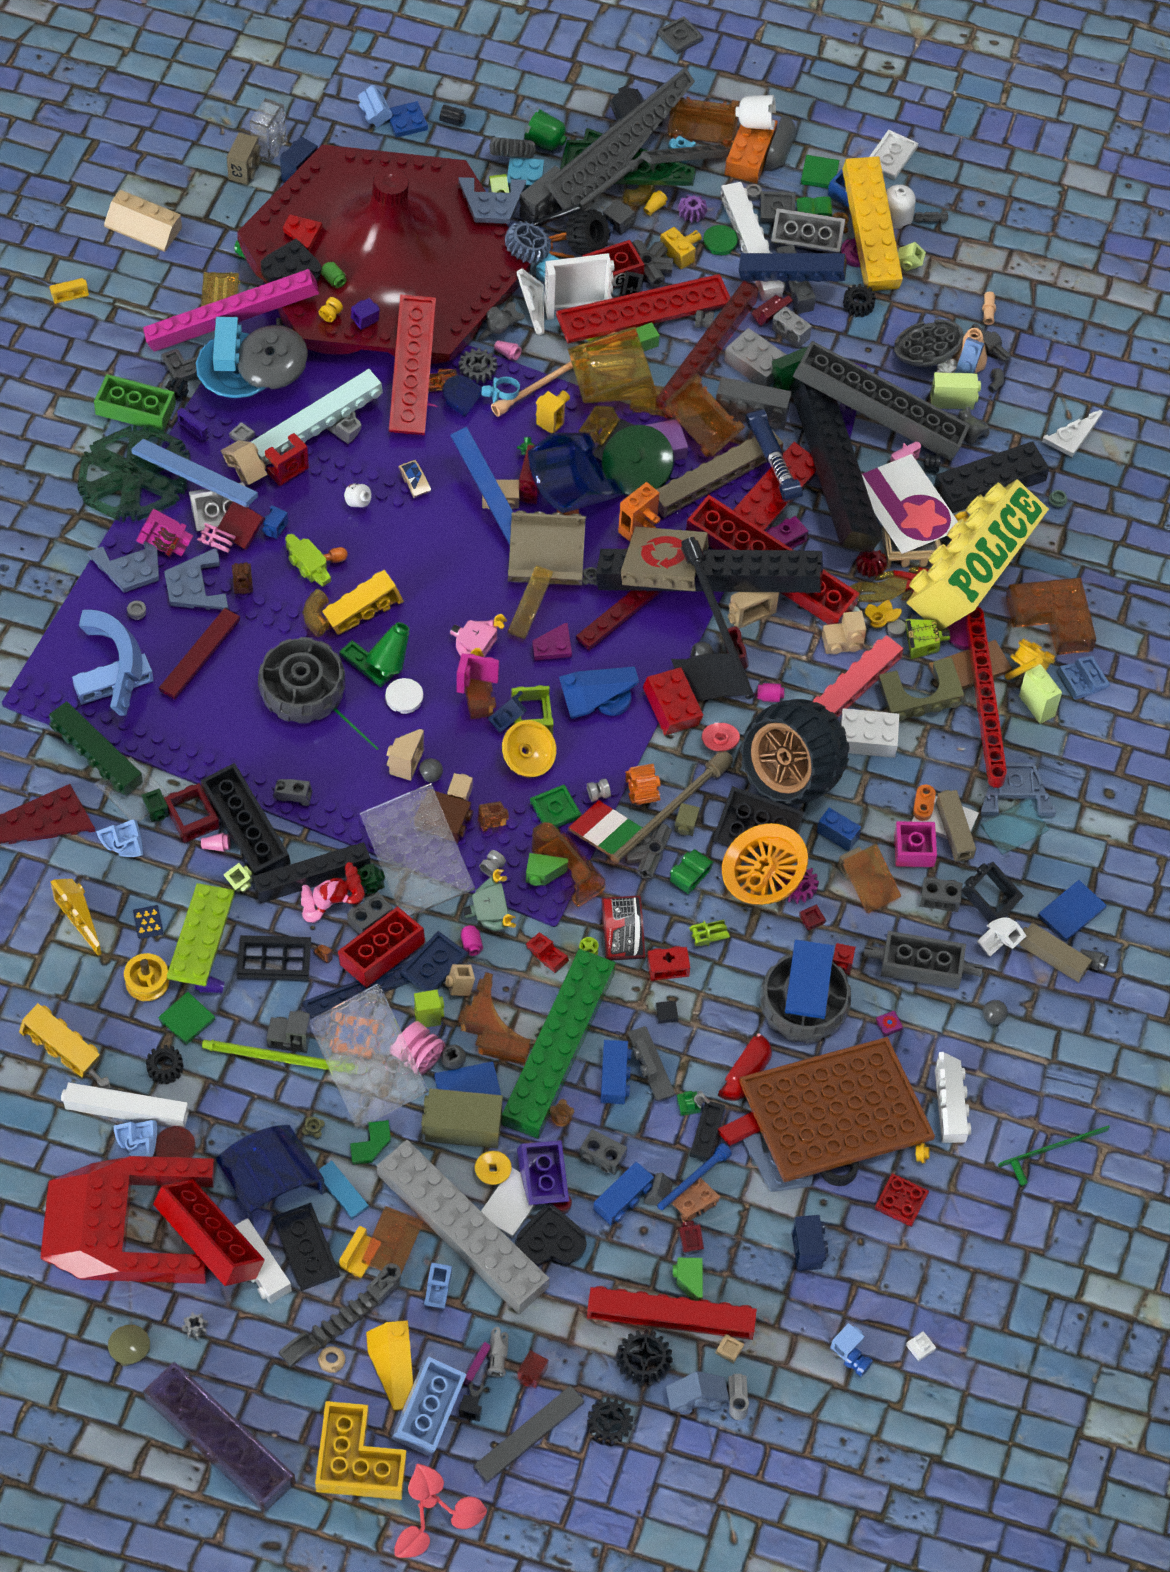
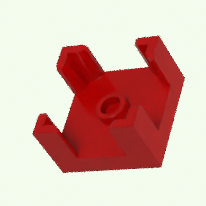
M295 433L288 436V440L295 447L283 455H280L273 447L265 450L266 458L274 465L271 468L268 466L266 472L279 486L309 468L308 448Z

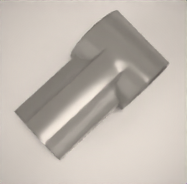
M733 1374L728 1376L729 1413L733 1419L742 1420L748 1415L749 1407L747 1376ZM742 1405L744 1408L736 1409L734 1406Z

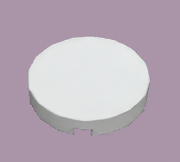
M402 678L390 683L386 689L385 698L387 705L393 711L407 714L414 712L421 706L423 691L416 681Z

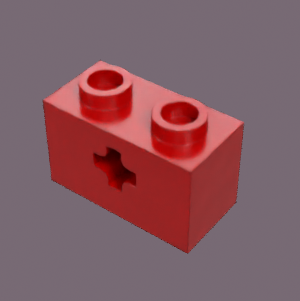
M674 946L670 949L655 948L648 951L647 964L650 981L689 977L690 962L687 947Z

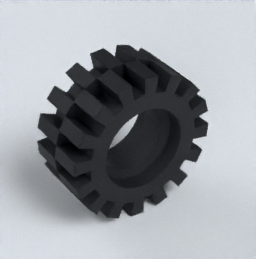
M855 284L852 285V288L848 287L843 301L845 311H849L851 316L854 313L855 317H858V315L864 317V314L868 316L869 312H873L875 306V292L872 291L871 287L867 289L865 284L864 287H861V284H858V287ZM861 298L864 299L866 302L857 303L853 299Z
M159 1045L157 1050L154 1048L151 1050L152 1054L148 1053V1059H146L147 1072L154 1082L158 1080L159 1084H162L163 1081L169 1084V1080L175 1082V1077L178 1079L181 1077L180 1073H183L184 1066L182 1055L178 1049L174 1050L173 1046H170L169 1049L168 1045H164V1048L161 1049ZM163 1059H169L173 1063L172 1067L168 1070H160L157 1064Z

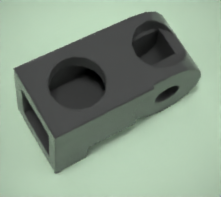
M279 779L276 782L273 796L279 801L301 802V805L309 806L313 791L310 781Z

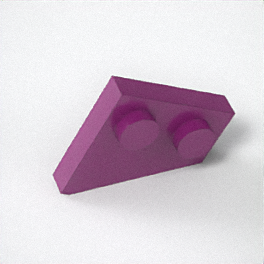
M564 623L532 641L534 660L572 657L568 623Z

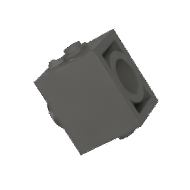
M618 199L603 211L606 221H610L613 224V229L621 235L635 223V211Z

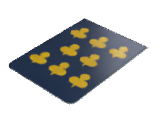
M158 905L133 909L138 939L163 935Z

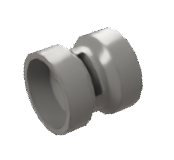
M606 778L598 783H587V791L591 802L597 801L601 797H611L610 787Z
M491 850L487 855V859L483 860L479 867L484 874L492 877L496 869L504 866L506 859L498 851Z

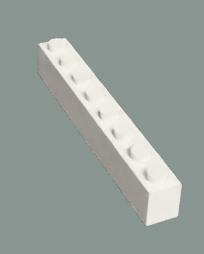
M741 182L722 185L720 197L731 225L737 234L742 252L770 253L768 240L764 239L763 228L759 226L758 216L753 212L752 201L748 200L747 189L743 187ZM755 281L762 301H767L775 295H778L779 298L783 297V290L786 288L785 282Z

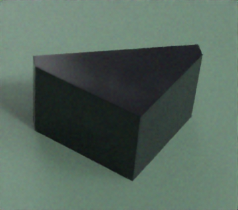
M626 271L622 296L642 292L644 274Z

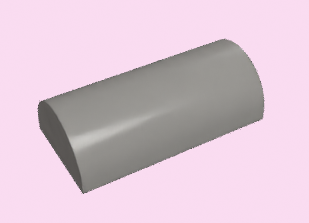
M777 208L771 243L840 253L845 219Z

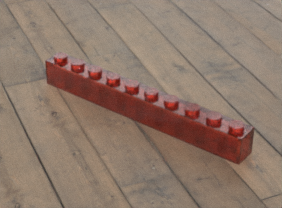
M746 281L741 283L657 396L655 412L669 419L672 418L678 409L677 403L686 399L756 304L758 287Z

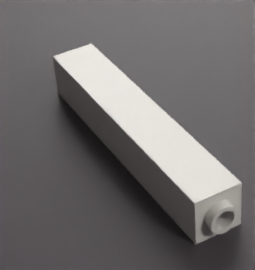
M69 1082L67 1089H63L61 1101L64 1102L66 1110L137 1122L155 1120L157 1125L184 1130L189 1114L187 1102Z

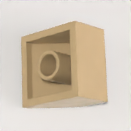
M419 729L396 738L393 746H389L387 766H389L390 775L412 780L424 752V730Z

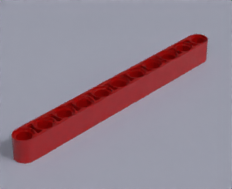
M977 606L973 612L966 615L965 627L987 780L991 787L1000 788L1005 783L1007 769L984 613Z

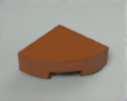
M318 945L313 951L316 956L326 963L333 959L332 949L325 945Z

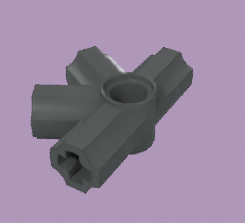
M638 239L633 241L632 244L644 263V276L651 287L661 286L665 282L662 273H672L673 258L664 257L667 253V248L659 241L655 242L647 250L642 241Z
M659 824L654 829L652 836L648 834L625 855L627 864L640 862L637 874L642 878L648 880L654 877L659 862L663 859V852L671 836L672 829L666 824Z

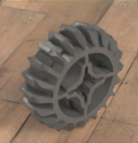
M492 138L489 144L490 154L504 157L533 158L536 149L533 141Z

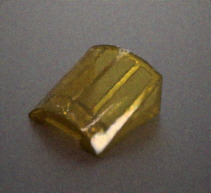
M631 327L568 349L584 403L658 398L636 327Z

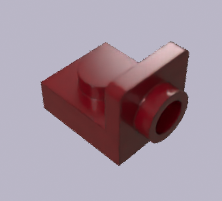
M694 1220L682 1222V1226L677 1227L680 1232L682 1251L690 1252L704 1249L700 1224H694Z

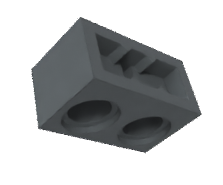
M924 877L919 907L958 912L963 883L955 880H941L936 877Z
M377 892L374 895L368 896L359 906H354L347 914L348 924L360 935L392 911L393 907ZM379 907V908H381V909H379V910H374L373 908ZM360 918L365 919L364 921H358Z
M591 1129L580 1147L579 1157L588 1164L598 1166L603 1172L615 1175L627 1156V1147ZM596 1147L598 1150L591 1151L589 1150V1148ZM614 1156L616 1159L608 1160L607 1157Z

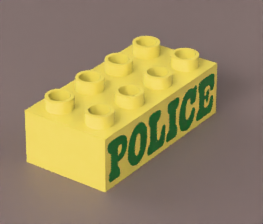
M1018 479L1006 487H1003L998 482L984 497L981 494L978 495L966 508V511L970 514L966 522L963 519L959 520L948 532L947 536L951 541L947 547L944 544L940 545L929 557L928 561L933 566L928 572L925 569L920 571L910 582L909 586L914 592L906 603L924 620L937 621L938 630H943L973 612L1049 508Z

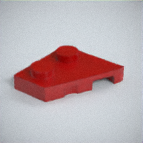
M289 214L283 226V231L292 237L293 240L297 238L310 252L323 226L322 222Z

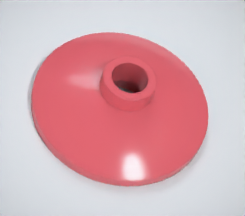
M727 723L711 724L702 732L704 745L714 751L731 750L738 745L740 740L738 730Z

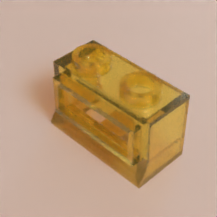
M595 406L579 429V433L584 442L603 445L620 419L613 407Z

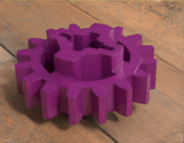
M813 868L806 870L797 889L788 896V902L795 899L796 904H798L799 900L802 899L806 903L807 897L812 899L813 894L817 893L819 881L817 880L818 875L812 874ZM789 872L787 874L794 876L795 872ZM779 877L785 885H787L790 882L784 878ZM776 881L777 891L782 889V886Z

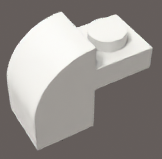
M1004 917L987 925L989 930L977 943L985 954L991 957L1004 944L1013 949L1026 937V934L1017 922Z

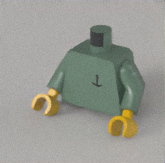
M496 869L493 872V876L472 895L474 905L463 907L465 918L477 916L479 925L495 932L508 927H516L515 923H511V920L516 917L508 913L502 883H499V881L507 880V876L500 877V874L504 872L501 869Z

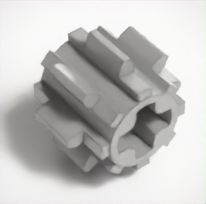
M191 1312L190 1317H184L185 1325L182 1326V1330L187 1332L188 1339L196 1337L199 1340V1336L207 1334L205 1327L208 1326V1320L203 1319L202 1313L194 1315Z

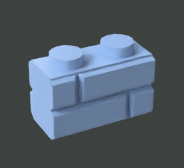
M371 85L366 91L358 95L360 100L359 106L366 113L364 117L369 124L373 123L376 127H379L384 121L392 117V112L382 91L375 85Z

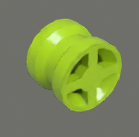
M586 937L580 941L579 949L591 950L592 952L590 953L598 955L599 944L596 939Z

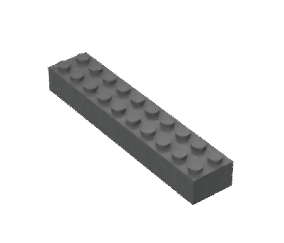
M814 341L810 342L793 375L794 378L910 440L919 442L925 448L940 454V456L950 461L953 460L960 449L970 427L968 423Z

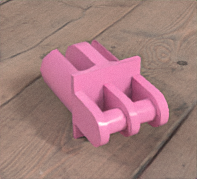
M914 442L907 446L903 443V448L891 454L890 462L910 454L917 460L921 444Z
M205 523L204 530L200 532L202 535L197 540L210 547H215L229 553V548L216 542L232 547L233 543L226 538L235 540L236 536Z

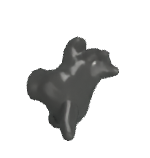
M509 302L501 311L498 307L490 308L486 314L487 329L481 333L478 340L482 341L492 333H504L509 326H515L516 322L523 320L525 315L516 311V304L514 302Z
M970 407L959 411L958 419L970 425L964 438L966 443L974 444L979 436H989L990 432L988 429L990 426L985 421L974 417L971 414Z

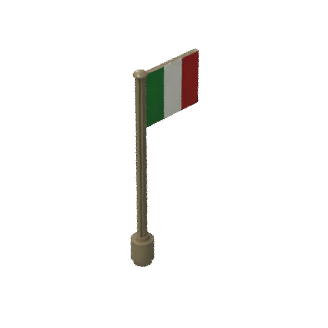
M727 751L718 752L705 764L706 771L643 828L598 800L571 824L568 830L610 856L611 861L618 864L628 852L711 777L719 778L732 765L733 758Z

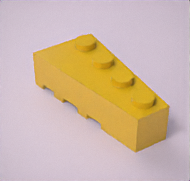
M383 570L374 574L365 583L359 584L350 593L344 594L335 603L329 604L322 612L337 635L359 625L360 620H369L374 617L376 612L380 610L385 612L390 609V605L396 602L399 605L404 600L386 571Z

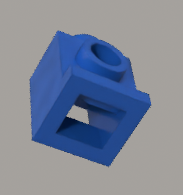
M272 505L270 507V514H267L263 521L264 527L262 532L267 536L277 539L288 524V513Z

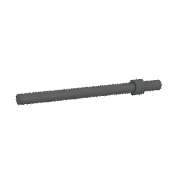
M641 155L634 160H630L623 169L577 204L580 203L583 208L626 174L636 170L638 165L645 160L640 158Z

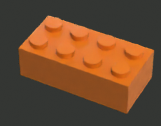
M775 120L773 130L750 129L740 124L726 160L725 175L758 183L770 145L777 130V120Z

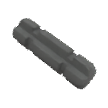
M916 212L914 220L915 222H938L939 220L940 222H947L948 212Z

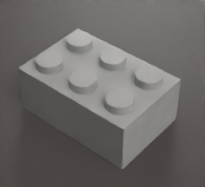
M747 328L726 348L724 362L755 384L769 387L774 382L771 372L773 368L772 361L787 354Z

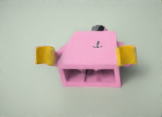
M499 614L489 621L470 620L464 628L455 624L450 634L457 637L456 649L461 656L462 653L485 657L497 640V628L503 629L505 627L503 622H507V619L504 615Z

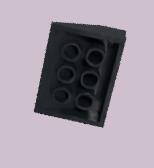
M732 786L713 841L730 846L746 830L770 823L787 826L799 834L806 813ZM764 845L765 851H766V854H767V853H768V846ZM756 847L754 850L761 857L760 847Z

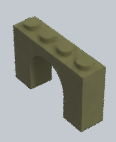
M952 657L933 661V672L938 689L933 695L926 698H915L907 694L902 687L897 670L880 674L879 686L888 713L899 714V721H903L909 717H920L925 713L940 712L943 709L957 708L964 704V692Z

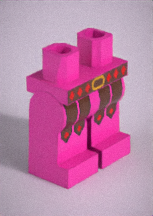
M153 509L136 541L141 544L146 541L156 546L158 550L166 552L165 555L169 557L172 552L182 556L193 535L184 531L187 525L183 523L180 525L174 519Z

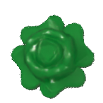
M524 437V443L517 446V449L521 450L522 455H526L528 445H536L531 443V437Z

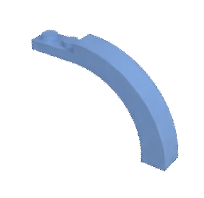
M82 610L79 627L86 634L106 636L113 639L119 652V670L110 707L118 715H126L130 705L134 681H141L142 655L140 647L132 633L113 616L97 610Z

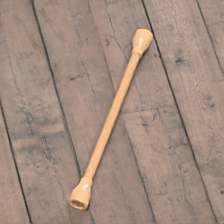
M616 332L608 334L597 346L520 391L516 398L512 400L502 399L491 404L493 413L497 417L503 415L514 403L597 353L621 344L620 336Z

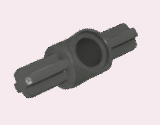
M975 323L970 327V329L978 328L981 330L986 354H995L1003 362H1007L1010 359L1011 355L1002 347V340L998 333L985 332Z

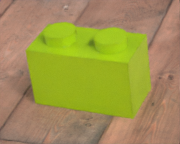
M438 989L414 993L416 1021H419L425 1027L441 1025V1018L444 1017L443 996L439 997Z

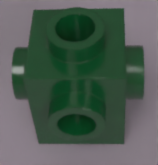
M367 864L358 869L357 874L361 876V885L364 888L365 895L376 893L378 890L385 888V874L382 869H379L374 864Z

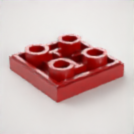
M892 1173L875 1206V1210L912 1227L929 1194V1190Z

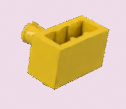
M672 227L661 234L660 242L667 248L666 255L669 258H673V262L680 269L695 262L696 248L692 244L702 239L701 234L697 230L687 236H683L675 227Z
M562 390L558 396L549 391L543 396L541 395L536 401V424L553 435L564 424L565 403L570 400L569 394Z

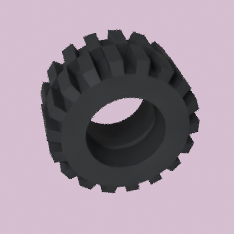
M595 209L578 211L568 218L567 228H565L567 233L566 239L573 252H576L578 255H585L603 249L608 245V240L610 239L609 224L600 211Z

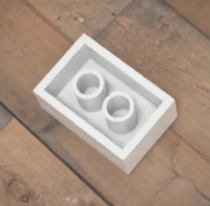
M842 709L840 724L844 726L846 731L845 735L850 747L848 753L895 758L898 747L899 714Z

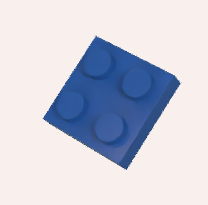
M418 101L390 107L392 117L388 120L396 138L428 130V124Z

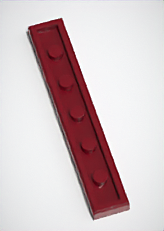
M224 608L160 685L159 691L175 700L240 621V616Z

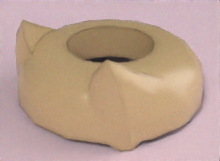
M329 1346L320 1352L317 1360L324 1371L337 1373L345 1364V1355L340 1348ZM328 1354H336L338 1357L337 1361L329 1363L326 1360Z

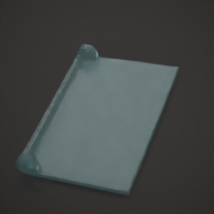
M1029 798L1003 811L998 816H994L981 823L982 829L1002 855L1050 830L1043 819L1038 816Z

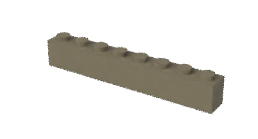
M773 431L781 450H783V442ZM756 437L745 440L741 445L730 448L728 452L717 455L713 460L702 463L698 468L686 472L678 479L671 480L663 487L657 488L656 490L660 492L659 513L665 518L766 463L767 460Z

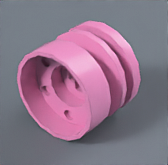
M416 1021L409 1025L398 1037L392 1048V1054L403 1063L408 1062V1067L414 1069V1072L420 1076L429 1071L439 1060L445 1048V1042L438 1039V1036L435 1034L430 1035V1030L419 1021Z

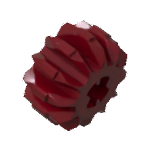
M881 550L860 552L856 559V568L858 573L862 574V577L868 576L870 578L874 576L877 578L878 575H883L887 567L885 554L881 553Z

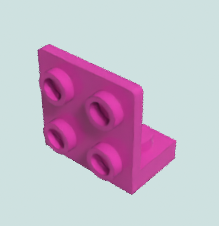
M462 653L457 670V692L464 694L465 688L470 686L471 679L498 683L499 660L492 657L485 658L475 654Z

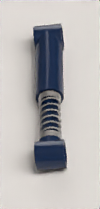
M760 409L747 413V425L750 431H753L767 462L771 464L779 480V489L783 501L786 502L802 497L803 493L798 479H793L786 466L783 452L769 425L765 410Z

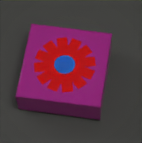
M895 1011L876 1017V1022L884 1037L903 1029Z

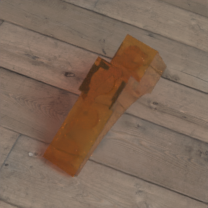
M485 972L484 978L479 979L477 986L479 993L478 996L474 995L472 1006L466 1004L465 1011L460 1012L458 1022L461 1023V1031L478 1035L476 1040V1046H479L478 1054L525 1066L530 1051L531 1039L522 1037L512 1031L498 1016L491 997L493 974Z

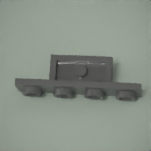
M644 1026L629 1031L628 1037L633 1046L634 1056L640 1062L642 1075L646 1077L655 1100L661 1101L675 1095L674 1089L647 1027Z

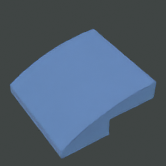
M1093 656L1078 658L1075 663L1059 666L1057 669L1058 674L1074 700L1095 694L1110 686Z

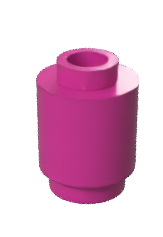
M776 683L758 684L757 699L762 700V702H780V699H784L785 688H781V684Z
M472 925L464 927L460 934L463 949L470 956H476L483 950L480 932Z

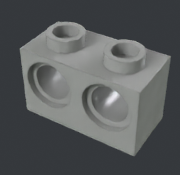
M785 306L774 315L772 330L799 349L810 339L812 325Z

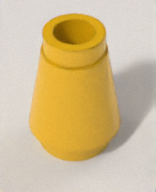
M660 190L653 192L643 211L651 216L666 205L667 196Z

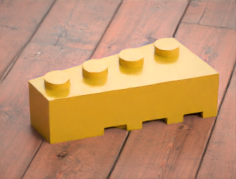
M37 1003L22 1020L19 1033L23 1036L26 1034L30 1035L34 1044L37 1046L44 1045L48 1054L56 1058L58 1056L61 1057L62 1064L83 1077L98 1061L100 1055L98 1049L94 1045H88L83 1041V1037L78 1032L71 1031L64 1020L54 1017L48 1007Z

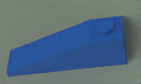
M635 667L577 671L559 677L571 719L592 713L597 706L602 703L605 705L615 695H621L640 683Z

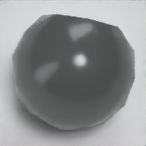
M705 641L697 642L692 647L691 658L713 654L714 651L709 643Z
M428 758L420 764V772L427 782H435L441 778L443 766L440 761Z
M991 1000L985 1004L983 1016L988 1023L998 1025L1006 1020L1008 1009L1004 1002Z
M456 1044L445 1047L441 1053L442 1064L451 1070L459 1069L466 1062L465 1050Z

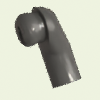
M994 368L991 371L994 381L988 386V389L992 393L1004 384V373L1000 368Z

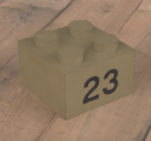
M241 132L238 133L227 155L229 180L248 185L250 180L254 178L256 167L260 166L262 160L259 154L261 145H259L258 137Z

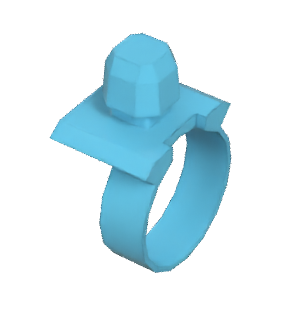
M495 377L492 387L483 386L481 388V395L485 397L492 396L493 403L498 401V397L512 400L519 395L520 384L512 377H501L499 379ZM502 383H509L514 385L517 391L514 393H503L497 386Z

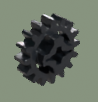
M607 1397L605 1403L599 1399L598 1406L592 1405V1411H588V1418L590 1419L587 1420V1426H591L589 1428L590 1434L596 1433L595 1440L601 1437L603 1444L610 1440L611 1445H613L614 1439L622 1442V1435L625 1437L629 1436L628 1430H632L633 1424L631 1422H633V1416L629 1415L631 1413L630 1408L625 1409V1402L618 1404V1398L611 1402L610 1398Z

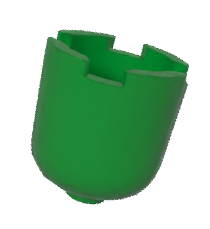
M541 109L535 112L528 124L531 127L529 133L525 132L524 140L533 141L536 146L547 151L558 149L567 140L564 123Z

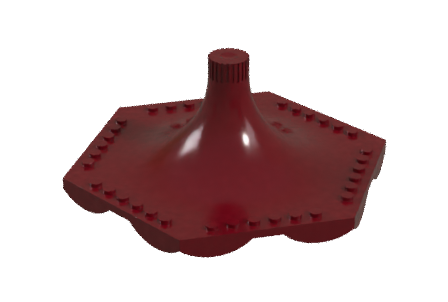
M322 144L237 232L239 245L249 266L267 284L270 282L264 279L261 274V260L293 240L292 237L283 231V226L289 214L322 222L323 227L310 253L319 261L321 267L327 262H335L345 273L346 283L340 288L333 287L321 274L320 280L317 282L318 295L286 305L277 310L285 327L296 331L305 341L307 349L325 354H349L362 349L388 352L395 356L400 294L436 298L431 364L450 361L458 356L473 339L482 322L487 317L488 310L504 303L519 288L520 282L517 271L523 269L529 273L531 264L527 261L523 263L521 259L511 256V252L507 251L504 239L509 227L506 223L474 222L467 200L462 194L461 187H459V177L474 178V192L486 191L467 161L460 159ZM330 297L338 299L343 305V310L336 314L333 322H327L319 315V309L326 305V301ZM370 298L380 308L379 321L360 329L351 318V308L359 301Z

